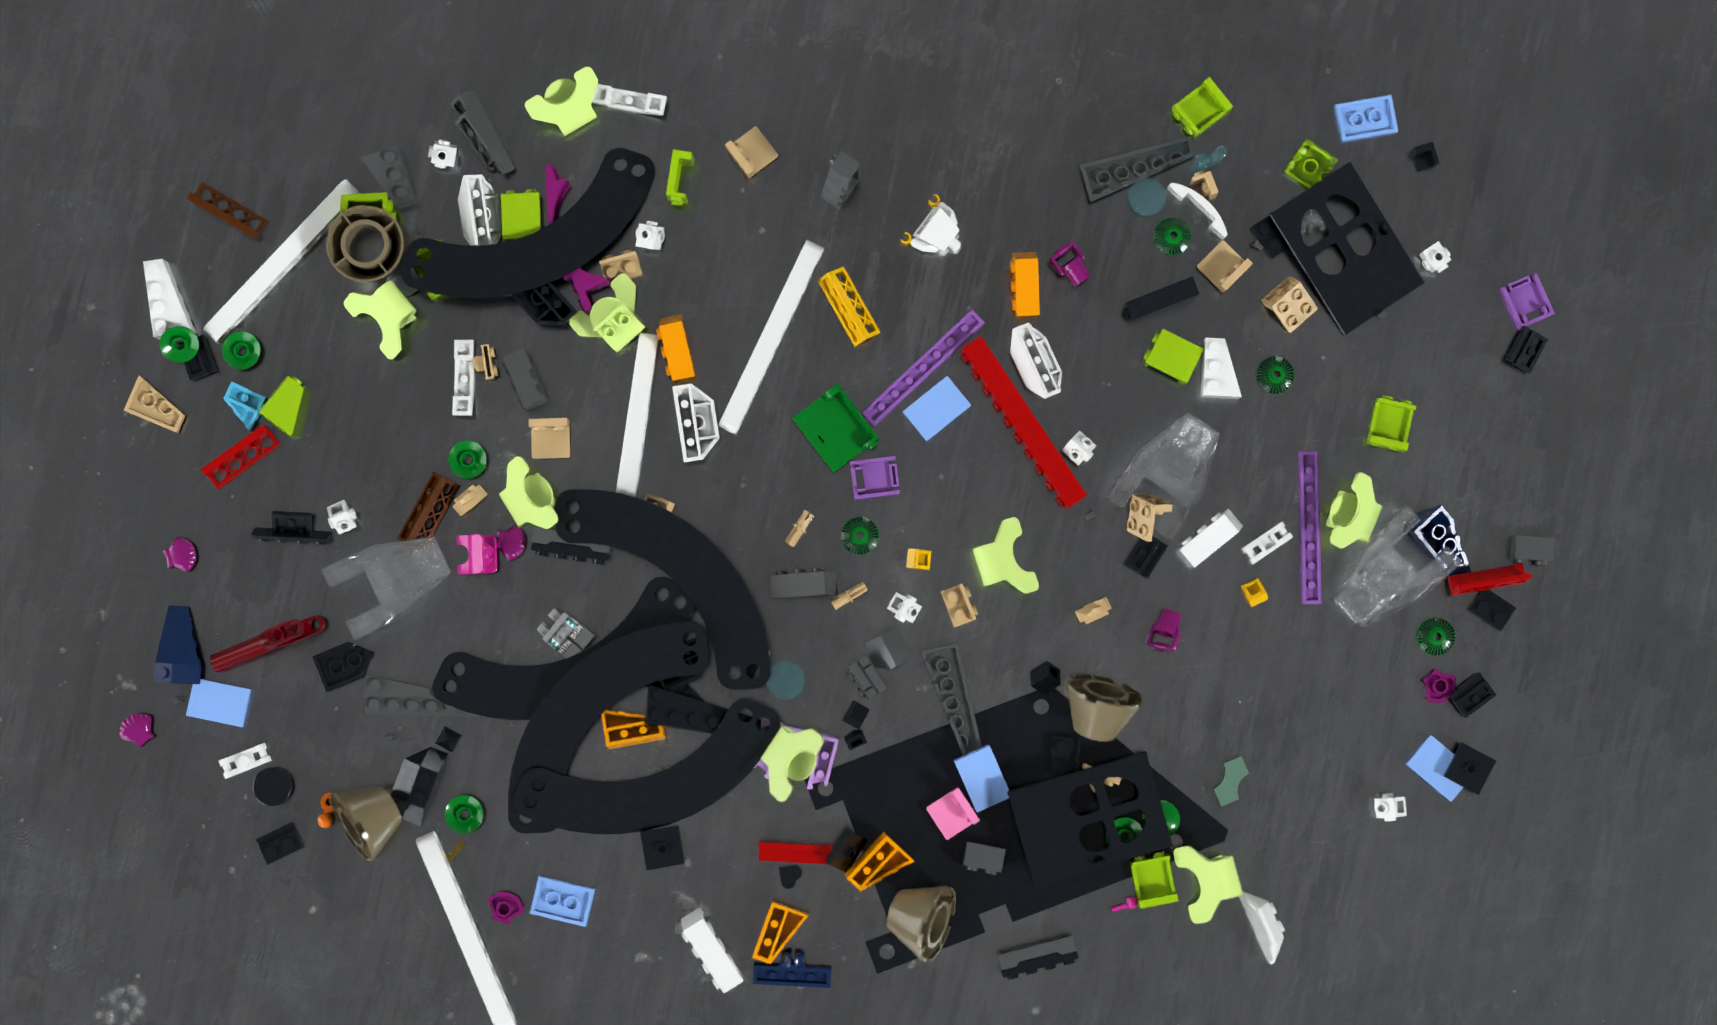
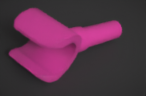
M1127 897V904L1111 907L1112 912L1126 908H1135L1137 906V897Z

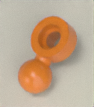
M326 793L321 798L320 804L324 813L319 815L318 824L322 828H328L333 823L331 815L333 810L331 805H327L329 796L333 793Z

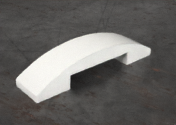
M597 84L592 103L629 112L664 115L667 96L652 93L643 94Z
M1171 183L1168 186L1167 190L1180 202L1187 197L1213 221L1208 228L1221 240L1227 236V231L1220 215L1203 196L1180 184Z
M454 340L455 379L453 416H472L475 387L474 340Z

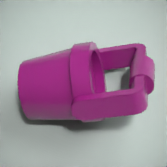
M1074 242L1062 245L1050 257V263L1060 276L1065 275L1074 286H1077L1090 276L1082 261L1085 257ZM1072 247L1077 256L1060 268L1055 259L1061 257Z
M1163 609L1157 624L1151 627L1147 644L1156 650L1165 652L1167 650L1175 651L1182 634L1179 630L1182 615L1169 609ZM1155 634L1173 638L1172 646L1153 642Z

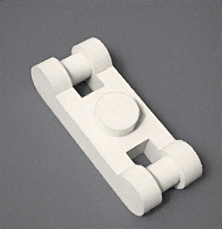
M1281 521L1244 546L1242 551L1247 553L1250 557L1249 561L1253 565L1293 538L1290 532H1287L1285 524ZM1276 532H1279L1282 537L1279 540L1274 535ZM1256 546L1261 550L1258 554L1253 550Z
M266 743L219 760V764L223 766L225 772L223 773L225 779L272 761L271 756L267 754ZM259 752L261 759L257 760L254 753ZM235 761L237 768L232 770L230 763Z

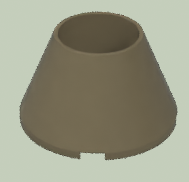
M359 205L345 210L336 217L328 230L326 249L330 262L340 274L357 282H373L384 278L396 268L403 254L404 238L398 222L388 212L379 207ZM368 232L381 233L384 239V247L379 257L371 262H358L354 254L357 240Z
M1093 674L1073 675V679L1069 678L1067 682L1073 728L1080 735L1092 740H1114L1143 704V696L1137 690L1127 684H1124L1123 687L1114 683V679Z
M382 786L335 792L329 796L332 810L338 822H342L345 827V834L349 841L365 860H374L402 822L401 814L392 797Z
M948 886L902 889L896 894L891 903L887 917V928L921 961H932L946 941L951 926H948L950 915L954 916L956 907L954 889Z

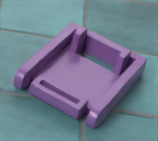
M1537 273L1531 274L1533 282L1528 275L1508 284L1507 289L1505 286L1500 288L1518 330L1523 326H1529L1555 314ZM1540 309L1542 316L1528 321L1525 314Z
M896 456L850 461L855 500L900 494V490L892 491L893 487H899L897 463L889 464L888 462L896 460ZM863 470L865 488L857 489L855 471Z

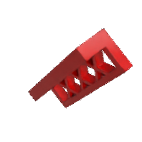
M262 425L200 470L219 489L281 444L268 426ZM269 435L274 444L268 448L261 447L262 439ZM249 448L257 449L256 457L253 459L245 458L246 451ZM232 460H241L239 469L230 470ZM219 470L226 471L225 479L218 483L213 474Z
M1522 563L1453 575L1447 579L1451 595L1456 596L1525 584L1532 579L1531 573L1525 574Z
M759 841V861L828 864L825 860L835 845Z

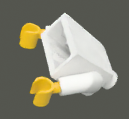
M935 194L933 197L937 202L932 203L928 200L930 207L933 209L913 234L915 238L913 239L909 233L905 232L904 234L909 236V240H901L904 245L911 244L912 247L923 252L936 253L938 250L945 251L947 247L956 251L960 247L961 242L955 238L959 232L955 213L944 202H940L939 196Z

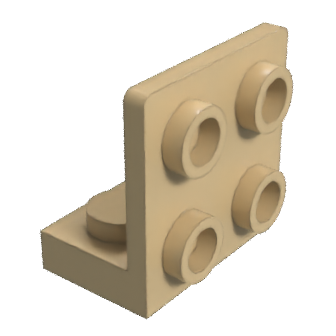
M757 126L735 142L730 140L725 144L726 150L748 179L778 158V154Z
M1222 240L1197 265V269L1224 293L1253 263L1248 258L1244 261Z
M1291 276L1286 277L1261 299L1265 307L1274 311L1289 333L1294 331L1318 309L1301 282Z
M568 418L529 419L533 459L570 458V420Z
M1132 494L1127 531L1147 542H1151L1155 514L1163 515L1164 512H1172L1173 504L1153 494Z

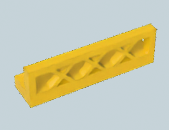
M844 266L828 272L818 280L854 347L880 333ZM840 273L843 282L838 280L836 274ZM846 290L852 294V299L847 296ZM856 307L860 309L862 316L857 314ZM865 324L869 325L872 330L871 333H868Z

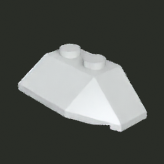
M482 174L464 175L458 196L463 237L469 245L497 244L502 236V214L499 194L485 180Z
M1030 323L1013 328L1010 354L1026 388L1044 399L1060 393L1062 371L1047 338L1037 329L1033 328Z
M693 384L672 386L684 463L703 460L720 439L714 400Z
M1242 891L1243 894L1239 895L1240 901L1267 962L1273 964L1284 939L1282 934L1285 931L1281 921H1277L1274 916L1277 912L1273 903L1269 904L1265 899Z

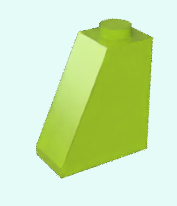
M289 376L285 377L257 412L287 436L293 434L304 390L301 386L302 382L294 376L291 378Z

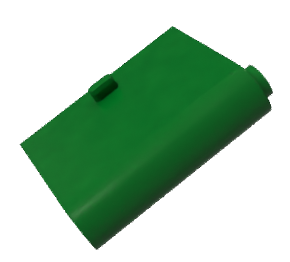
M838 383L792 418L833 473L867 448L871 450L879 444L877 441L879 436Z

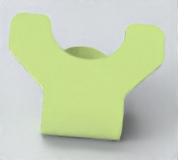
M589 66L583 67L574 73L575 81L563 78L552 82L546 89L545 100L541 95H535L525 102V108L531 118L557 124L564 136L597 118L591 103L598 79Z
M619 274L611 282L616 298H602L593 305L590 316L584 311H578L569 321L570 326L578 335L602 337L616 352H619L646 328L644 322L635 313L636 285L626 274Z
M388 281L379 287L373 295L352 292L344 300L345 308L353 317L358 316L360 313H366L378 322L383 334L380 350L388 359H394L402 349L400 329L416 319L414 315L416 309L392 281Z
M517 456L507 465L506 488L499 496L518 527L531 523L544 529H549L558 522V516L553 509L556 500L553 497L552 488L548 481L539 473L525 478L529 472V467L521 456Z
M1361 472L1356 474L1351 486L1356 495L1339 491L1331 505L1330 513L1325 523L1327 527L1334 528L1330 536V543L1338 548H1344L1356 540L1368 542L1383 507L1375 501L1371 478Z
M1016 517L1003 520L995 541L974 548L973 552L984 586L1006 580L1021 592L1027 594L1037 591L1039 583L1036 574L1021 569L1014 558V541L1018 536L1022 535L1021 525Z
M781 726L762 755L761 760L769 768L770 793L778 801L784 802L792 792V785L787 777L795 781H801L812 774L816 766V755L824 742L823 737L816 730L808 729L794 732L786 726Z
M1191 846L1179 847L1174 850L1173 855L1176 865L1179 868H1188L1194 872L1201 887L1199 899L1188 907L1193 923L1198 924L1210 921L1221 900L1243 894L1233 855L1224 857L1219 855L1207 859Z

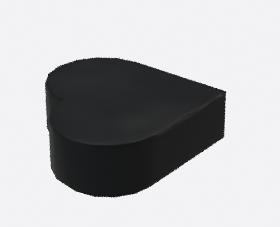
M799 866L779 867L782 886L786 889H791L795 886L796 880L802 875V870Z

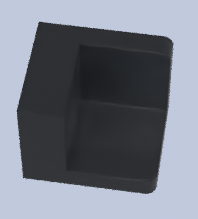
M1433 142L1416 146L1411 150L1418 172L1436 167L1439 164Z
M1046 661L1031 670V687L1042 694H1046L1061 685L1060 669Z
M853 700L842 721L859 730L869 709Z

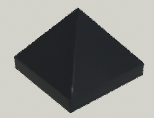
M444 726L435 744L453 752L462 735Z
M852 730L844 737L849 750L867 743L862 730Z

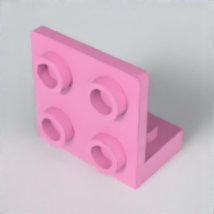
M958 787L926 808L946 840H949L971 824L974 825L980 821Z

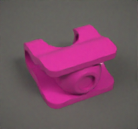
M473 534L456 537L457 545L465 546L469 552L467 562L457 566V574H487L497 571V541L494 535Z

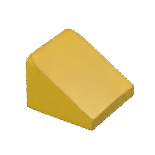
M908 549L906 567L930 570L931 551Z
M1259 578L1241 586L1251 607L1268 599L1267 592Z

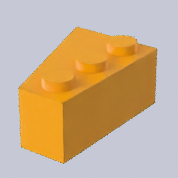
M1035 252L1012 253L1013 262H1010V269L1014 280L1011 281V292H1014L1015 299H1012V311H1015L1017 316L1040 315L1038 257Z
M681 314L659 319V328L656 329L658 339H662L664 347H661L662 356L667 358L668 365H665L668 377L671 376L672 381L695 376Z
M605 710L601 714L606 747L609 750L666 739L664 727L644 724L645 715Z
M883 832L844 875L856 888L863 891L881 881L882 878L899 871L898 869L915 861Z
M773 900L752 958L771 964L809 916V913Z

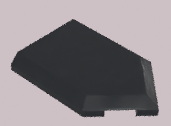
M346 642L312 656L326 692L362 678L373 652Z

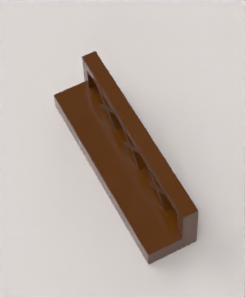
M201 182L195 194L190 193L187 197L195 205L255 240L258 239L268 222L265 218ZM204 188L210 191L212 199L203 200L199 198ZM226 200L228 208L218 209L216 201ZM236 209L243 210L244 218L235 219L232 211ZM257 218L262 222L257 230L250 228L248 220Z
M433 471L397 539L420 552H424L460 485ZM445 484L452 485L449 493L443 495L442 489ZM441 501L442 506L434 512L433 506L435 502ZM432 518L431 526L425 528L424 523L426 519ZM422 535L423 541L420 546L414 544L416 537Z

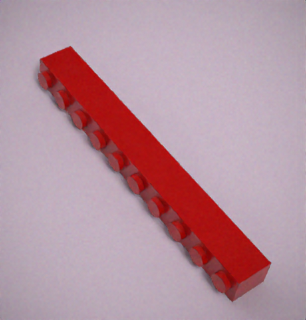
M982 336L961 349L962 359L966 364L970 363L973 368L971 370L972 374L977 380L980 379L984 384L982 389L987 396H992L994 407L998 412L1002 411L1005 416L1003 418L1004 422L1008 427L1012 426L1016 432L1013 435L1019 444L1022 442L1026 447L1024 452L1028 458H1033L1036 462L1035 468L1040 475L1044 474L1047 481L1045 483L1051 492L1054 490L1058 495L1056 500L1061 507L1065 506L1068 509L1086 497L1087 494Z

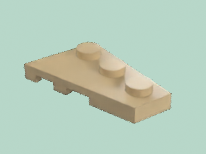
M138 376L124 408V411L176 433L179 432L186 416L141 376Z

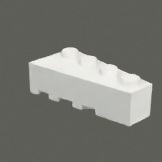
M163 259L143 261L153 337L160 340L163 332L173 326H184L197 334L184 305L182 295L178 290L169 263Z
M699 907L681 919L683 929L681 934L687 943L691 942L693 946L691 949L696 958L700 957L704 962L702 967L707 974L711 973L713 976L712 982L717 990L721 988L723 993H726L744 981L743 976L730 954H726V949L720 938L715 937L716 933L709 921L705 922L704 912Z

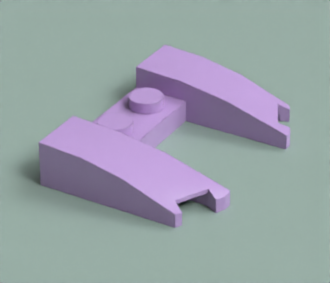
M767 718L764 719L761 731L767 730L770 726V721ZM780 722V728L781 726H786L794 732H800L805 730L783 724V722ZM823 732L819 733L823 737L824 742L816 755V766L809 777L807 789H813L814 783L823 781L825 786L828 785L839 736ZM760 759L756 766L759 765L765 770L766 774L764 777L769 779L768 765Z

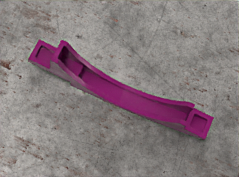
M550 163L546 165V198L549 225L559 218L563 199L571 187L569 180L565 181L564 177L560 179L556 167ZM581 268L563 277L564 280L572 282V288L575 293H578L580 298L578 300L580 308L588 313L591 312L594 305L590 293L611 284L608 278L587 273Z

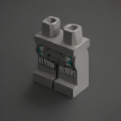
M556 608L548 615L555 621V624L550 627L545 622H542L536 629L543 636L542 639L565 659L582 652L596 636L567 612L563 613Z

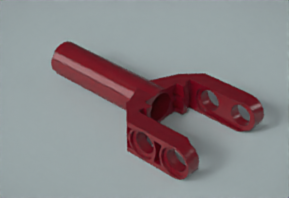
M316 615L301 621L292 619L264 630L258 636L212 654L210 656L211 666L216 672H221L274 649L303 640L323 631L326 625L323 617ZM314 619H317L320 624L317 630L312 627ZM298 626V632L295 633V628Z

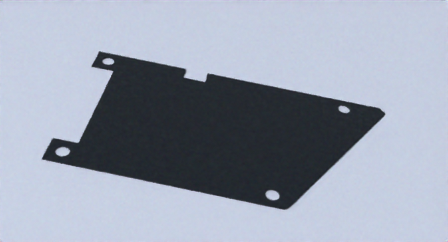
M1055 688L1046 694L1034 691L974 714L981 745L984 747L989 744L1009 791L1058 777L1057 775H1050L1052 736L1081 739L1079 770H1082L1083 763L1096 766L1135 754L1117 738L1112 741H1097L1077 733L1073 728L1069 699ZM1039 699H1044L1048 702L1049 709L1045 714H1038L1034 710V703ZM950 724L832 768L828 782L833 785V792L829 796H822L819 793L818 786L821 782L814 783L813 789H808L815 810L843 800L855 833L868 840L862 849L863 853L885 832L915 861L875 883L887 917L894 897L902 889L948 886L954 889L956 895L954 916L950 915L948 926H951L941 949L985 933L979 914L1006 904L1011 920L1015 922L1133 877L1130 860H1134V858L1034 887L1009 798L976 812L954 762L955 759L963 756ZM1151 767L1159 799L1172 803L1179 812L1180 824L1174 834L1182 838L1183 844L1181 847L1191 846L1196 851H1201L1224 842L1228 829ZM809 777L804 779L806 786L808 785ZM1122 778L1119 785L1113 784V786L1104 784L1111 806L1133 801L1138 797L1137 787L1126 779ZM1089 784L1079 786L1072 791L1069 805L1073 813L1081 816L1099 809L1096 794L1091 790ZM958 787L980 821L974 825L971 824L949 840H946L926 808ZM1135 810L1118 815L1114 820L1128 817L1137 821L1143 828L1141 822L1143 811ZM1098 821L1081 828L1079 841L1086 850L1097 852L1108 847L1105 839L1106 829L1104 823ZM1122 833L1121 839L1126 840L1128 837L1127 833ZM970 841L1005 848L1002 872H997L996 875L985 873L986 869L978 868L977 871L967 870L966 866L963 865L966 842ZM1170 847L1144 854L1145 857H1151L1155 852L1164 851V854L1170 855V862L1175 861L1174 850ZM892 932L865 942L877 974L918 959ZM885 944L893 946L895 950L894 956L888 960L883 959L879 954L880 948Z

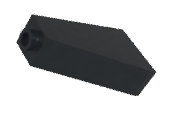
M1192 276L1126 302L1124 304L1125 308H1123L1125 318L1129 319L1131 323L1195 300L1199 295L1195 280Z

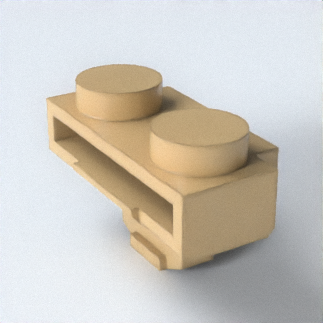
M489 344L480 345L482 355L474 357V368L477 372L485 371L486 380H493L495 376H499L497 365L493 363V358L496 357L495 348Z
M480 484L476 487L471 485L454 499L456 504L452 507L462 517L488 494Z
M1104 597L1074 612L1079 623L1085 622V624H1088L1108 615V610L1112 608L1107 597Z

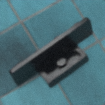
M285 511L272 512V528L256 527L251 533V539H257L258 541L276 540L277 542L295 541L296 543L314 542L315 544L327 543L331 537L330 531L312 530V513Z

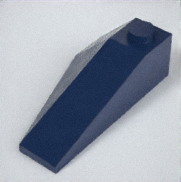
M1438 505L1418 513L1404 528L1448 576L1470 573L1471 569L1465 552H1463L1460 545L1459 535L1455 531L1453 518L1442 505Z
M168 606L155 661L154 682L200 684L201 661L197 657V644L192 635L193 627L188 606Z

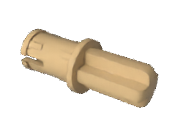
M803 510L796 524L793 523L792 526L794 527L785 539V543L794 547L801 535L806 533L805 529L814 516L809 514L808 511Z
M860 582L848 590L844 589V592L831 598L830 601L837 610L850 601L854 602L853 599L867 592V586L864 582Z

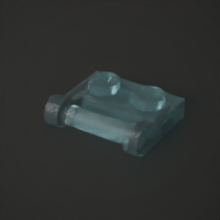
M1218 146L1214 153L1209 155L1203 153L1196 156L1189 167L1192 175L1219 164L1227 154V149L1224 146Z

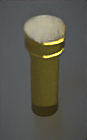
M460 841L446 858L453 861L456 854L465 844Z

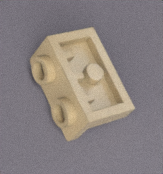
M1205 170L1195 173L1191 179L1190 186L1193 187L1202 183L1200 189L1203 197L1207 196L1208 201L1215 199L1219 192L1211 171L1205 172Z
M631 249L622 251L619 256L602 257L603 260L599 261L603 276L608 278L610 283L619 274H626L630 279L643 276L636 251L632 252Z
M962 583L941 591L954 628L976 620L975 615H978L975 604H970L969 597H971L968 586L964 587Z

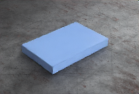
M1392 95L1334 105L1341 143L1398 132Z
M946 376L906 408L903 413L927 442L967 410L971 404L950 378Z
M200 679V684L192 685L186 716L244 727L252 689Z
M1429 735L1405 765L1450 802L1463 788L1443 777L1454 754L1432 735Z
M989 744L954 760L976 812L1009 798L1007 795L1009 789Z
M539 875L529 914L586 927L596 888Z

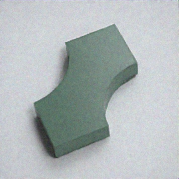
M1242 756L1223 763V779L1219 785L1213 788L1221 807L1239 799V783L1249 774Z

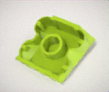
M1306 138L1284 172L1310 188L1327 177L1338 159Z

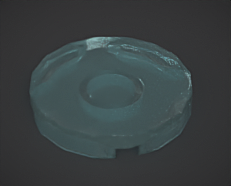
M1144 178L1132 185L1129 190L1128 201L1133 211L1137 214L1152 216L1161 211L1167 196L1165 188L1159 181L1152 178Z
M784 661L777 663L771 668V675L767 682L768 688L773 695L780 699L795 698L804 688V672L800 666L793 662Z

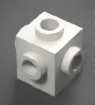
M439 139L438 142L435 141L434 146L429 148L428 157L432 158L431 163H434V166L438 168L454 167L457 145H452L450 141ZM440 152H444L445 155L442 156V155H440L439 153H440Z
M646 221V224L639 223V227L636 230V246L661 250V244L665 237L664 227L657 226L658 222Z
M1439 241L1419 254L1423 260L1422 265L1427 271L1430 270L1431 273L1436 270L1440 273L1449 267L1447 263L1451 261L1449 250L1446 247H1442Z
M1079 430L1061 451L1079 466L1083 460L1087 462L1094 455L1091 451L1096 445Z
M345 500L327 507L329 525L332 529L335 528L338 534L357 527L355 522L357 518L356 512L353 508H349Z
M896 592L887 609L895 613L894 618L904 623L907 620L913 623L922 606L915 603L917 599L907 594L905 597Z
M1394 793L1382 794L1381 798L1374 799L1376 818H1384V821H1396V817L1407 816L1405 796H1394Z

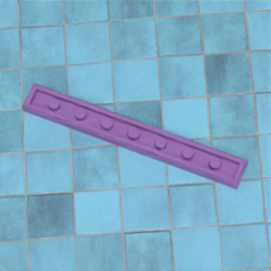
M971 309L864 409L861 414L875 427L981 328L985 322Z
M1298 451L1301 604H1322L1318 451Z

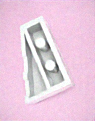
M1205 338L1202 346L1204 350L1202 352L1200 397L1241 398V392L1225 339Z
M1229 509L1222 514L1220 512L1211 518L1212 522L1208 526L1204 524L1196 531L1198 534L1195 537L1189 536L1181 543L1183 547L1180 551L1194 568L1235 536L1243 527Z

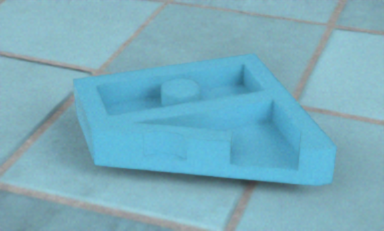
M231 381L223 399L244 423L247 430L252 431L260 415L257 412L268 398Z

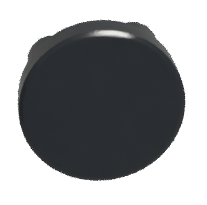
M270 767L260 771L253 781V793L256 799L267 806H277L286 802L292 793V780L289 773L277 767Z

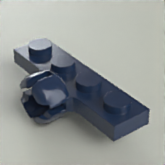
M786 949L782 952L781 963L779 964L754 963L753 984L830 988L831 967L805 965L804 952L795 949V959H791L792 949Z

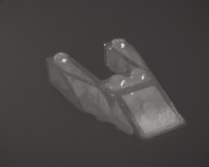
M1190 413L1185 414L1139 449L1105 499L1120 509L1124 508L1140 482L1146 477L1175 497L1171 503L1173 504L1172 512H1165L1153 530L1167 541H1171L1204 493L1220 434Z
M1408 504L1396 513L1363 547L1335 598L1362 627L1389 614L1400 611L1409 605L1418 603L1462 563L1461 558L1449 546H1446L1425 567L1417 572L1393 547L1421 521V517Z
M435 537L374 544L321 569L329 587H336L366 573L378 598L380 606L346 621L353 639H360L407 615L451 573Z

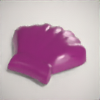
M517 525L504 531L497 529V548H499L507 560L511 561L517 558L525 549L526 535L524 531Z
M178 536L169 549L163 550L168 568L174 566L189 572L196 562L195 547L192 542Z
M1437 668L1428 677L1423 679V682L1427 685V700L1429 702L1442 703L1450 698L1448 695L1456 689V677L1440 673Z
M134 713L127 717L120 727L119 735L121 739L135 742L138 747H141L146 741L153 738L154 735L151 733V715Z
M497 892L488 898L493 912L491 920L509 925L510 920L520 915L524 910L520 899L510 892Z

